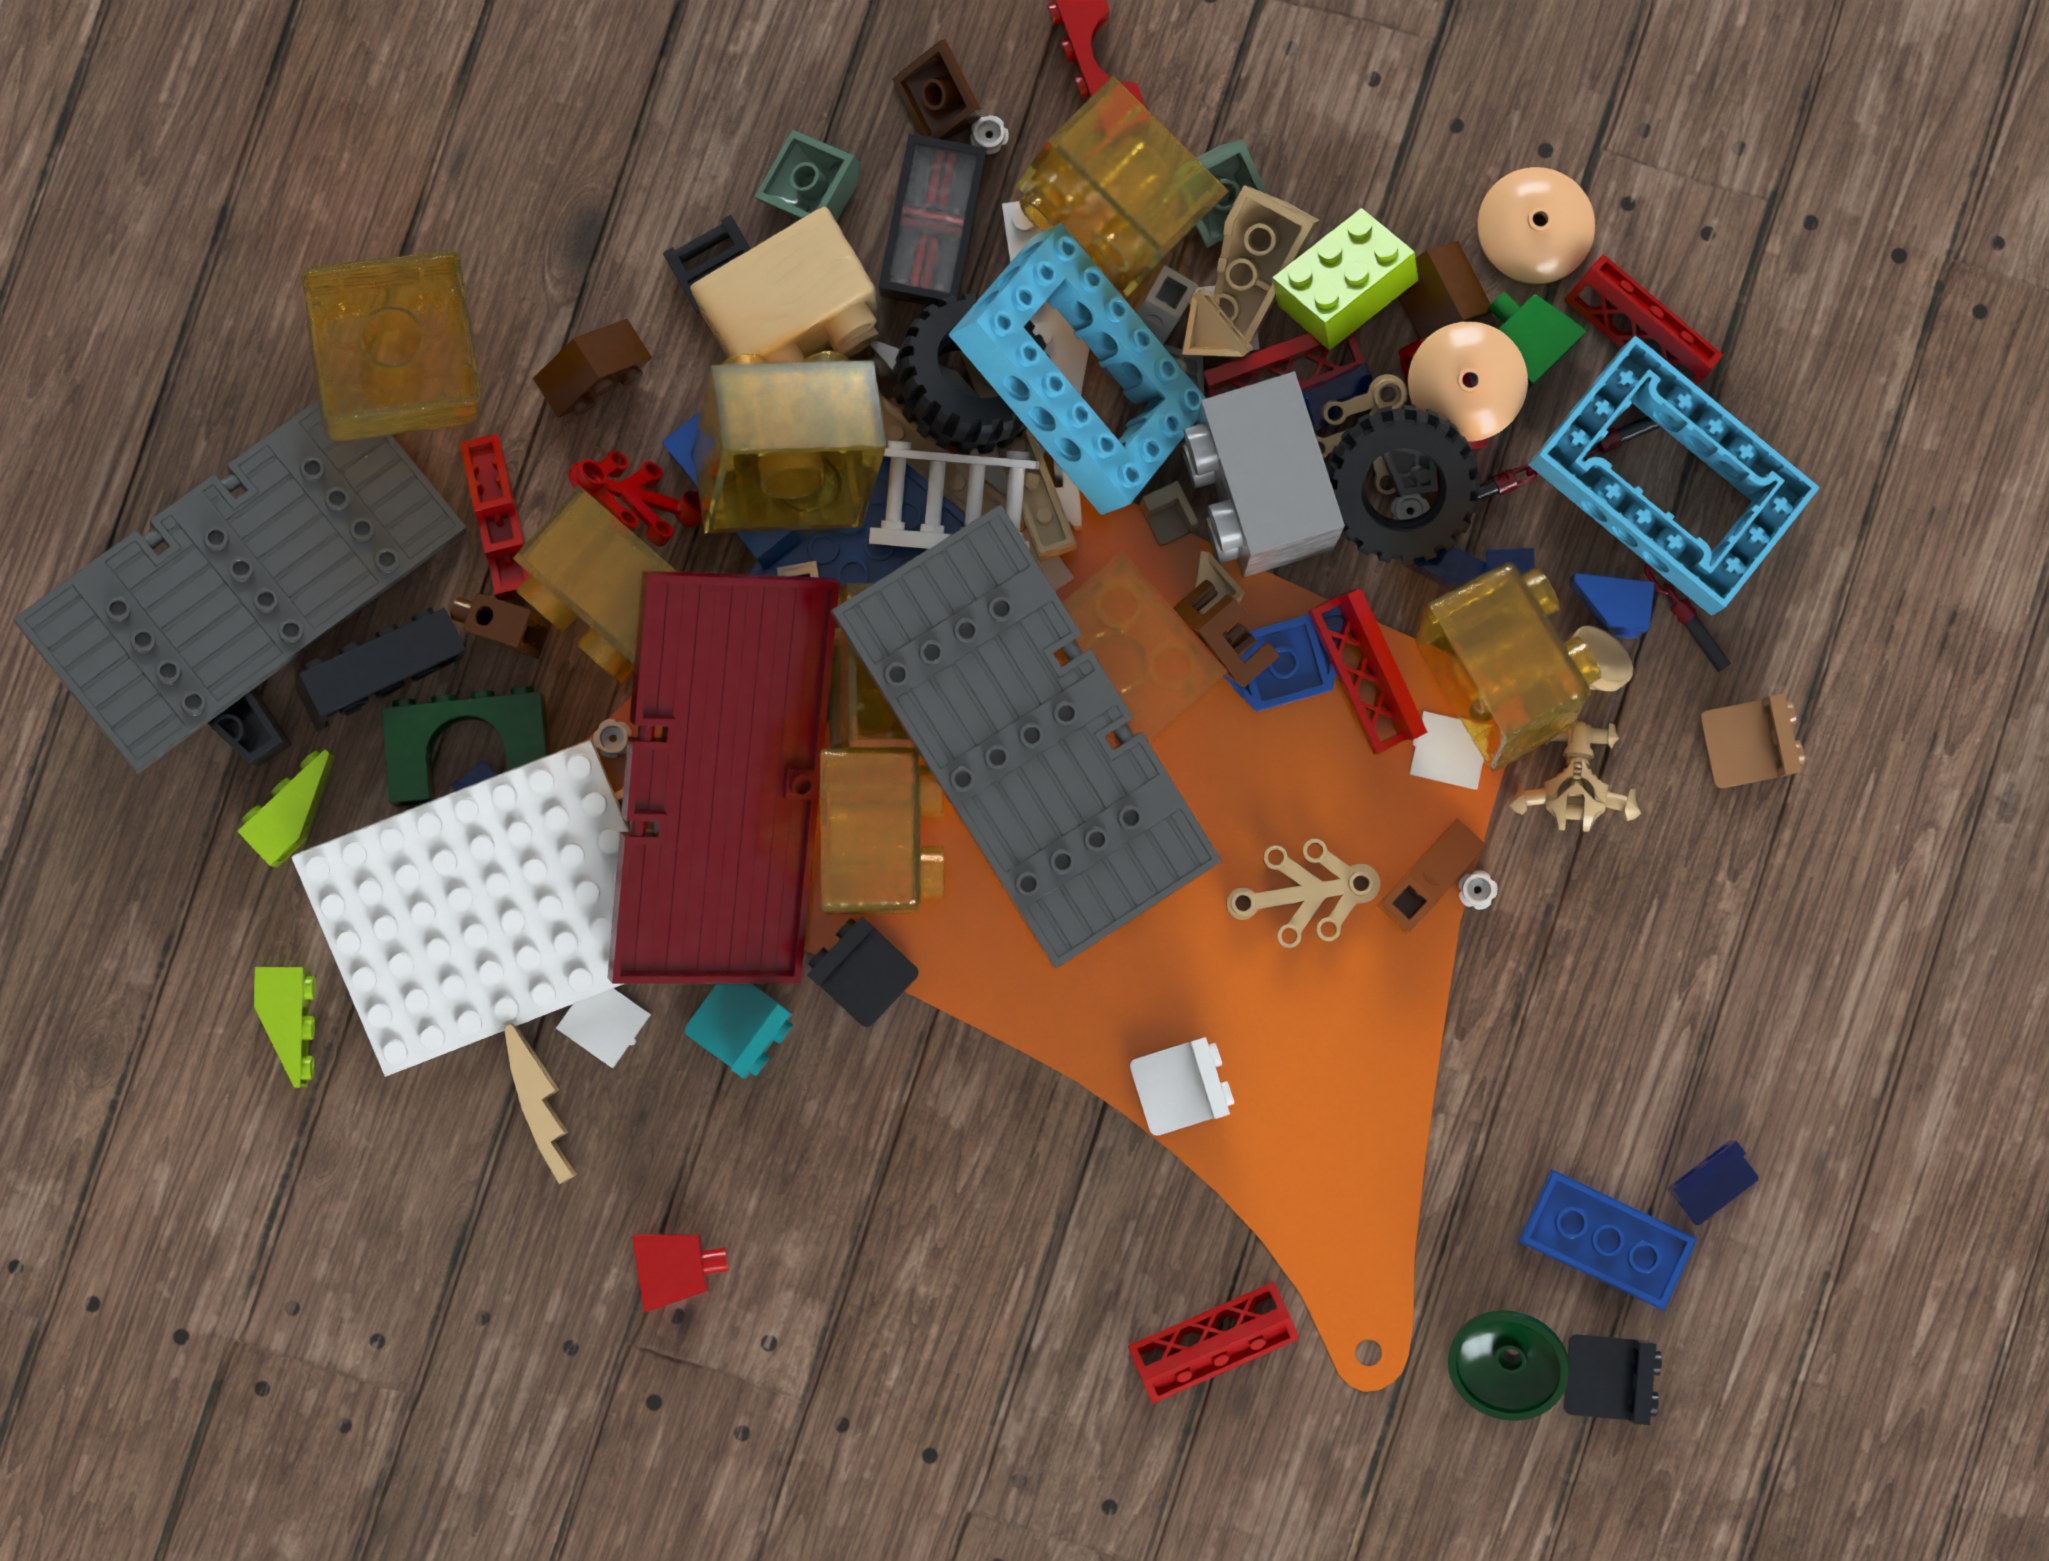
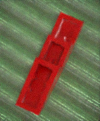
M496 433L460 442L473 510L478 520L483 549L488 559L496 598L498 600H505L536 592L524 533L499 434Z

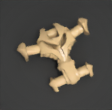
M1552 719L1545 721L1540 736L1544 739L1546 745L1550 741L1568 742V747L1564 749L1562 755L1567 760V768H1563L1562 773H1558L1551 780L1543 782L1544 788L1524 791L1523 783L1518 782L1515 798L1509 805L1514 812L1524 815L1527 811V806L1545 804L1546 809L1554 816L1558 830H1565L1566 819L1583 820V832H1590L1595 819L1604 813L1606 807L1624 812L1623 816L1626 821L1634 820L1642 814L1635 798L1636 789H1630L1628 796L1609 792L1610 786L1598 780L1597 776L1592 774V770L1588 769L1590 766L1589 762L1594 758L1590 743L1608 744L1612 749L1619 740L1615 724L1609 723V728H1591V725H1587L1583 721H1576L1574 724H1569V726L1551 725Z

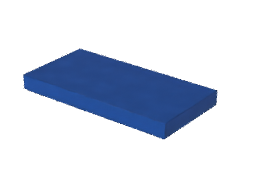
M1550 1169L1517 1242L1665 1311L1698 1238Z

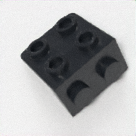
M851 917L835 934L840 940L830 951L823 947L809 961L808 965L812 970L807 976L825 990L863 1027H870L918 977L919 971L864 917H861L857 922Z
M1573 1334L1570 1336L1567 1353L1570 1371L1564 1392V1411L1569 1415L1628 1420L1633 1424L1650 1425L1651 1416L1657 1415L1659 1404L1658 1392L1653 1391L1654 1375H1660L1662 1366L1661 1351H1656V1344L1649 1340Z

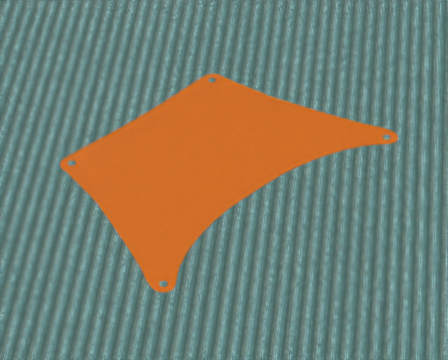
M895 396L889 400L901 411L903 410L905 405H899L896 402ZM867 434L864 436V438L861 440V442L858 444V446L855 448V450L852 452V454L849 456V458L846 460L843 466L850 460V458L858 451V449L867 441V439L870 436H868ZM948 445L947 447L954 454L970 455L957 453V447ZM1044 453L1043 458L1054 487H1063V482H1055L1054 459ZM1080 491L1083 530L1075 531L1071 528L1077 543V549L1059 555L1074 579L1055 592L1082 634L1075 639L1082 652L1087 649L1092 650L1133 716V719L1127 722V725L1134 735L1138 732H1143L1222 862L1060 967L1053 968L920 754L912 752L916 748L911 740L846 742L832 718L826 724L804 951L815 955L823 947L830 951L840 940L835 935L837 931L851 917L856 922L861 917H864L917 967L919 971L918 977L904 992L1024 1052L1071 1078L1127 1116L1177 1156L1208 1184L1258 1236L1300 1293L1338 1375L1349 1386L1362 1392L1379 1391L1392 1384L1402 1374L1410 1351L1414 1316L1415 1252L1426 1152L1458 935L1465 905L1459 898L1461 889H1459L1458 885L1460 879L1465 874L1471 875L1476 870L1480 854L1410 932L1405 933L1377 905L1457 818L1484 842L1508 758L1522 724L1520 697L1512 686L1492 673L1377 622L1421 719L1423 711L1491 726L1485 752L1488 760L1483 762L1477 790L1409 775L1415 746L1412 744L1414 739L1404 740L1379 754H1373L1337 674L1331 692L1255 713L1200 653L1199 646L1170 611L1195 589L1201 551L1209 552L1216 559L1211 543L1190 533L1169 544L1159 546L1139 505L1132 502L1130 505L1101 515ZM1237 559L1220 564L1245 592L1241 602H1239L1245 613L1225 631L1226 633L1237 624H1242L1248 631L1308 615V610L1329 600L1267 571L1243 578ZM1349 630L1347 637L1353 638ZM1345 642L1341 658L1346 666L1357 670L1361 654L1356 646ZM1061 648L1053 653L1061 666L1069 661ZM1365 667L1364 673L1369 674L1367 667ZM1349 674L1353 682L1355 675ZM1362 678L1358 689L1359 697L1362 702L1374 705L1378 692L1374 682ZM1482 696L1490 698L1496 706L1494 718L1485 723L1476 721L1470 711L1472 702ZM630 697L609 719H614L616 722H625L631 729L632 734L630 737H638V726L633 725L629 721ZM1382 702L1381 709L1386 710V708H1385V706H1384V704H1383V702ZM1365 709L1368 716L1370 717L1371 711ZM1379 714L1374 729L1381 742L1397 734L1391 719ZM655 726L654 737L661 738L662 726ZM1113 732L1105 736L1112 749L1120 744ZM594 733L586 740H589L591 738L593 740ZM611 735L609 739L611 742H615L617 737L616 735ZM596 748L613 791L616 792L623 789L627 753L624 755L618 754L616 758H607L601 754L599 748ZM1311 839L1323 841L1327 851L1350 867L1356 864H1366L1378 873L1380 890L1377 896L1367 903H1356L1341 924L1340 935L1335 940L1329 942L1323 941L1317 936L1316 926L1321 919L1329 917L1342 895L1324 899L1301 932L1299 944L1293 948L1282 947L1277 941V932L1280 927L1289 923L1303 902L1257 909L1256 913L1246 920L1235 919L1229 914L1226 907L1229 894L1237 888H1248L1254 893L1300 886L1278 869H1269L1264 864V852L1274 845L1283 847L1290 859L1323 882L1339 878L1319 862L1310 863L1305 860L1302 848ZM1310 844L1307 848V853L1311 858L1316 859L1321 856L1322 849L1318 844ZM1273 850L1269 852L1268 860L1273 865H1279L1283 860V856L1280 851ZM1357 876L1353 881L1354 888L1358 891L1366 890L1368 887L1367 879L1363 876ZM1239 896L1235 901V905L1238 910L1246 911L1250 908V900L1246 896ZM1325 922L1322 924L1321 933L1324 936L1332 937L1335 934L1336 928L1333 923ZM1290 928L1285 929L1281 935L1282 940L1287 944H1292L1296 940L1295 931ZM1206 1037L1208 1044L1216 1043L1222 1061V1066L1216 1067L1220 1083L1228 1081L1234 1099V1104L1228 1106L1230 1114L1159 1136L1153 1135L1149 1130L1130 1070L1131 1061ZM1367 1339L1378 1343L1382 1351L1381 1359L1372 1366L1362 1365L1355 1355L1358 1344Z

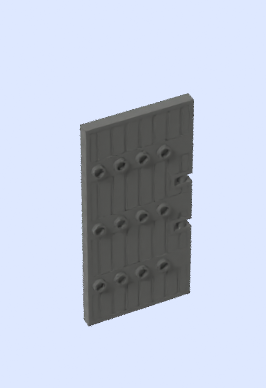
M347 379L227 464L230 474L221 481L213 474L152 518L150 526L153 530L143 537L137 530L13 618L17 627L136 775L466 532V525ZM241 486L245 493L235 500L230 493ZM164 542L168 549L157 556L153 549Z
M1001 504L830 611L1053 968L1060 967L1222 862L1143 732H1138L1134 735L1127 725V722L1132 720L1133 716L1091 649L1082 652L1075 639L1082 635ZM1060 648L1069 660L1062 666L1053 654ZM1111 732L1114 733L1120 743L1113 749L1105 738Z

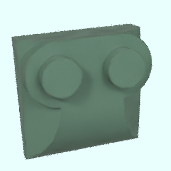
M792 130L756 193L755 198L798 220L826 206L837 222L858 185L860 161L854 155Z
M1240 139L1222 144L1182 165L1171 175L1175 192L1182 199L1206 248L1223 240L1225 220L1244 185L1268 194L1244 141Z

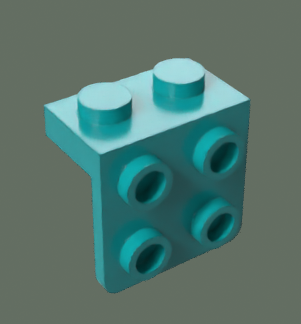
M716 984L686 1025L685 1033L731 1067L730 1070L741 1078L747 1079L750 1073L756 1077L766 1065L770 1057L765 1052L774 1041L780 1044L790 1032L793 1024L789 1020L793 1013L753 984Z

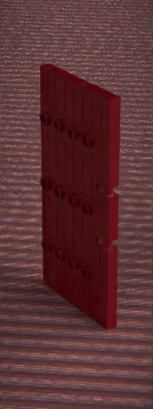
M642 570L629 720L633 725L638 726V737H628L621 816L626 821H630L629 832H620L607 976L612 984H801L836 620L830 611L838 606L840 582L835 578ZM655 726H662L661 738L654 737ZM647 822H654L653 832H646Z

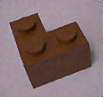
M624 319L573 338L533 377V380L558 418L572 412L579 416L595 406L596 403L593 399L596 396L605 394L619 382L626 386L643 375L641 368L652 357L628 319Z

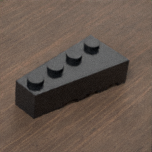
M432 607L413 615L411 617L412 623L398 628L397 624L389 625L376 632V639L362 645L360 640L354 641L339 649L340 655L328 661L324 657H319L302 666L304 672L299 673L296 691L316 731L318 732L330 726L327 718L338 712L341 715L349 716L361 710V707L369 702L368 697L373 694L377 698H385L404 687V679L411 677L413 682L419 681L462 659L466 649L446 609L442 608L434 612Z
M256 688L207 723L248 763L256 766L262 765L292 745Z

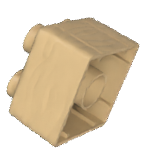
M826 206L815 210L690 286L702 317L718 340L745 387L749 390H757L763 387L771 401L783 398L807 383L812 377L806 367L807 360L827 348L832 347L838 359L844 360L861 352L868 347L870 341L873 339L877 340L880 336L874 327L879 312L874 284L870 281L860 260Z

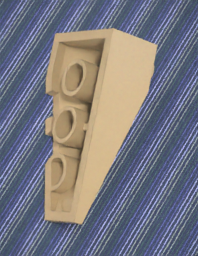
M1244 185L1225 220L1221 256L1218 261L1215 292L1212 299L1250 344L1276 300L1272 277L1302 255L1320 220L1286 201ZM1229 357V358L1232 359V360H1235V359H1238V358H1241V357Z

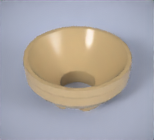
M1582 626L1568 641L1569 670L1571 675L1577 678L1583 687L1592 690L1616 691L1631 680L1633 676L1631 658L1624 646L1607 631L1596 626Z

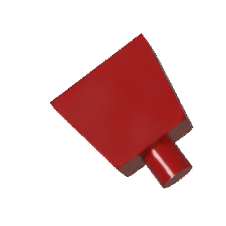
M642 1233L632 1236L644 1312L707 1292L709 1290L707 1274L729 1271L726 1247L703 1251L700 1234Z

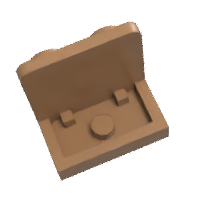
M1785 693L1768 696L1762 700L1707 710L1700 715L1702 733L1715 787L1719 789L1801 772L1800 764L1805 762L1804 750L1801 741H1795L1792 725L1796 724V713L1792 701H1786Z

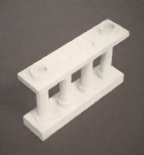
M889 440L887 448L877 447L876 456L891 458L886 518L881 520V528H870L869 544L929 549L952 535L945 534V526L941 525L946 462L970 464L964 527L981 516L985 466L1009 467L1006 513L1023 539L1024 532H1020L1025 468L1039 469L1040 461L1030 460V452L1007 451L1006 458L913 451L911 450L912 442ZM906 458L930 460L925 524H921L920 531L905 530V522H901ZM1024 540L1025 544L1032 553V541Z

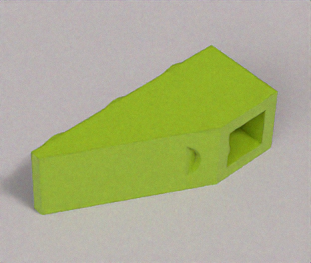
M324 749L321 753L318 750L312 752L301 762L300 767L303 770L292 780L288 777L282 780L271 791L270 794L273 798L265 806H255L242 818L241 821L244 825L237 832L269 866L278 868L307 840L336 757L333 752Z
M255 967L254 1008L293 1087L307 1088L308 1080H312L314 1076V1057L308 1056V1040H313L315 1036L314 1016H309V1000H314L316 996L315 976H310V968Z

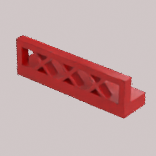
M1604 254L1590 267L1564 299L1567 304L1620 348L1635 335L1640 340L1654 339L1661 345L1663 359L1671 365L1684 364L1696 374L1691 381L1696 386L1702 382L1723 357L1721 352ZM1587 284L1600 293L1602 306H1589L1578 296ZM1612 314H1625L1631 320L1632 331L1620 332L1614 327Z
M1357 329L1339 343L1347 341L1354 359L1352 363L1340 367L1326 361L1329 349L1310 333H1306L1203 371L1202 376L1208 397L1216 396V389L1229 384L1237 388L1252 385L1257 374L1265 371L1277 376L1287 374L1294 360L1303 357L1318 363L1313 377L1306 380L1297 378L1301 391L1366 367V364L1355 338ZM1325 349L1322 358L1313 355V353ZM1288 363L1285 372L1275 368ZM1322 366L1331 369L1328 372L1319 374ZM1251 377L1248 385L1239 382L1240 380Z
M1362 589L1348 590L1308 610L1307 612L1373 754H1379L1404 740L1416 739L1428 733ZM1336 606L1339 607L1344 618L1340 634L1329 630L1321 615ZM1349 630L1353 638L1347 637ZM1333 638L1338 639L1337 645H1335ZM1345 642L1356 646L1361 654L1357 670L1346 666L1341 658ZM1365 667H1367L1369 674L1364 673ZM1349 674L1355 675L1353 682ZM1362 678L1374 682L1378 692L1374 705L1362 702L1359 697L1358 689ZM1382 702H1383V704H1384L1386 710L1381 709ZM1365 709L1371 711L1370 717L1368 716ZM1379 714L1390 718L1397 734L1381 742L1374 729Z
M1272 1282L1128 1345V1349L1153 1404L1299 1340V1337L1275 1283ZM1271 1297L1277 1309L1263 1315L1252 1313L1256 1304ZM1228 1316L1238 1319L1235 1327L1227 1331L1216 1329L1219 1321ZM1192 1332L1202 1335L1198 1344L1191 1347L1179 1345L1185 1335ZM1153 1349L1165 1351L1161 1360L1148 1366L1144 1365L1140 1356Z

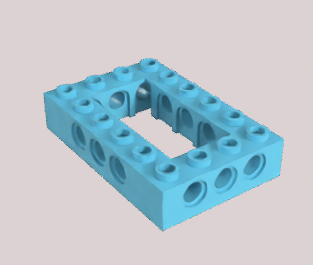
M1062 223L1033 236L948 334L1101 515L1132 503L1183 439V429L1192 427L1197 421L1201 400L1206 399ZM1045 301H1047L1052 309L1056 308L1075 330L1073 334L1077 339L1082 338L1100 360L1098 364L1102 369L1107 368L1124 389L1123 394L1127 399L1135 404L1148 403L1136 418L1128 421L1126 424L1128 429L1119 440L1025 330L1024 326Z
M1636 335L1620 349L1528 464L1711 616L1729 604L1820 488ZM1632 403L1751 501L1712 552L1709 545L1700 537L1695 539L1672 520L1675 517L1669 511L1665 514L1642 495L1643 490L1640 487L1633 488L1610 469L1613 465L1601 457H1592L1587 461L1583 460L1592 448L1608 434L1607 429Z

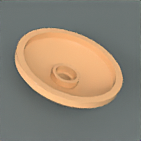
M1530 167L1520 169L1501 178L1486 194L1477 217L1478 241L1489 263L1505 277L1529 285L1553 283L1575 271L1588 255L1595 235L1593 208L1582 188L1568 176L1548 168ZM1536 214L1543 215L1546 219V225H1535L1533 216Z
M1479 322L1453 323L1432 333L1417 349L1408 372V392L1412 406H1415L1416 410L1424 412L1426 409L1438 413V416L1444 421L1449 420L1457 427L1458 432L1463 437L1465 436L1468 442L1489 438L1505 429L1521 410L1528 387L1527 368L1518 347L1500 330ZM1473 373L1477 377L1475 387L1468 388L1463 384L1462 378L1464 374Z

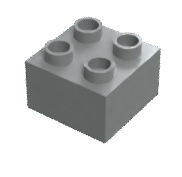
M1295 371L1201 400L1197 424L1183 429L1186 442L1181 443V449L1194 489L1213 484L1219 501L1208 506L1210 517L1205 518L1209 540L1218 563L1221 564L1237 559L1242 576L1245 578L1334 550L1345 525Z

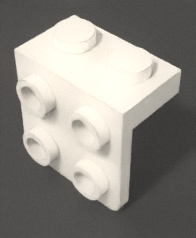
M1206 1037L1131 1061L1130 1070L1149 1130L1153 1135L1159 1136L1230 1114L1228 1106L1234 1104V1099L1228 1081L1220 1083L1216 1067L1222 1066L1216 1043L1208 1044Z

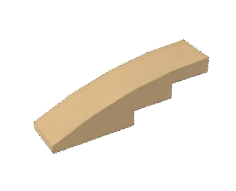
M510 1024L504 1030L510 1069L522 1111L538 1149L559 1184L565 1183L577 1175V1173L555 1141L568 1133V1131L547 1100V1098L558 1092L559 1088L518 1026Z

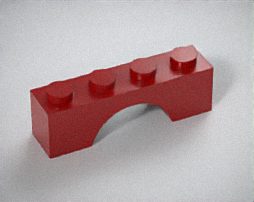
M1052 0L1051 3H1048L1047 8L1054 27L1061 24L1065 39L1060 40L1065 58L1068 63L1074 61L1079 75L1074 76V81L1080 98L1088 97L1093 110L1087 113L1094 135L1101 134L1104 143L1107 144L1149 129L1150 117L1137 83L1123 82L1108 76L1100 69L1093 57L1091 45L1094 36L1109 20V7L1106 0Z

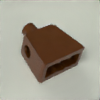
M476 593L473 601L458 597L454 601L450 613L452 620L464 624L463 630L481 640L536 659L540 658L552 622L532 610L480 593Z

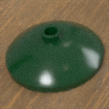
M1491 1311L1472 1318L1456 1333L1448 1355L1450 1378L1460 1396L1479 1412L1501 1420L1519 1421L1540 1416L1557 1404L1564 1394L1568 1383L1569 1359L1559 1337L1540 1320L1516 1311ZM1507 1349L1515 1350L1519 1354L1512 1355L1507 1352Z

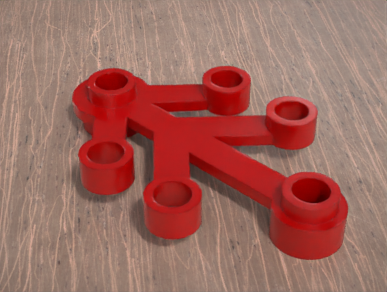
M615 450L610 451L604 460L599 463L590 459H584L579 463L573 464L568 471L569 481L577 493L583 496L595 497L614 516L611 520V525L617 533L623 536L631 535L639 524V517L648 526L646 530L647 538L657 546L666 545L673 536L674 531L669 523L660 519L649 507L675 514L676 519L686 527L700 525L711 511L707 499L695 491H687L678 500L642 489L644 486L654 488L663 477L662 469L651 461H645L638 471L620 482L609 479V475L615 478L621 477L629 466L628 459L622 453ZM614 496L619 497L631 510L625 509Z

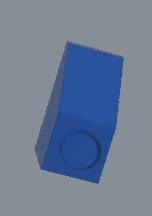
M1575 573L1570 577V588L1603 629L1614 630V637L1637 639L1638 633L1643 634L1649 630L1654 582Z

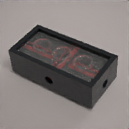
M915 134L908 135L878 286L880 297L927 306L931 304L938 306L941 299L954 296L956 301H959L987 163V148Z

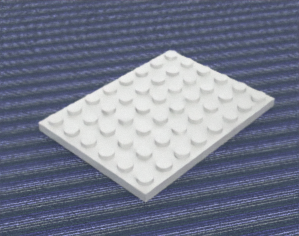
M592 738L312 847L291 857L385 1077L502 1032L510 1024L514 1026L520 1025L623 985L612 984L607 976L620 832H629V827L626 820L621 816L622 810Z

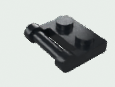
M732 215L722 219L721 225L676 250L672 247L663 252L667 263L697 314L700 313V310L692 295L690 286L751 249ZM731 238L734 246L688 272L686 271L683 263Z

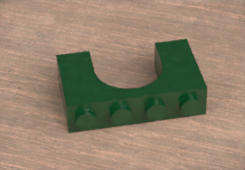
M523 686L511 688V695L495 696V691H476L471 693V699L455 700V695H438L431 697V703L416 704L415 699H399L392 701V707L381 708L389 802L399 807L425 804L435 800L432 753L435 743L446 729L462 721H482L496 728L504 742L507 771L550 755L545 696L541 692H534V687Z

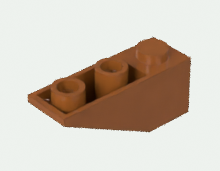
M1457 818L1379 902L1377 907L1405 933L1410 932L1486 847V844Z

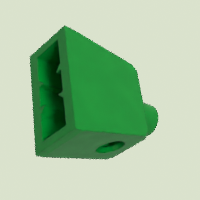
M1504 291L1488 307L1503 323L1498 330L1507 335L1522 354L1527 368L1528 390L1587 332L1582 326L1535 294L1520 307Z

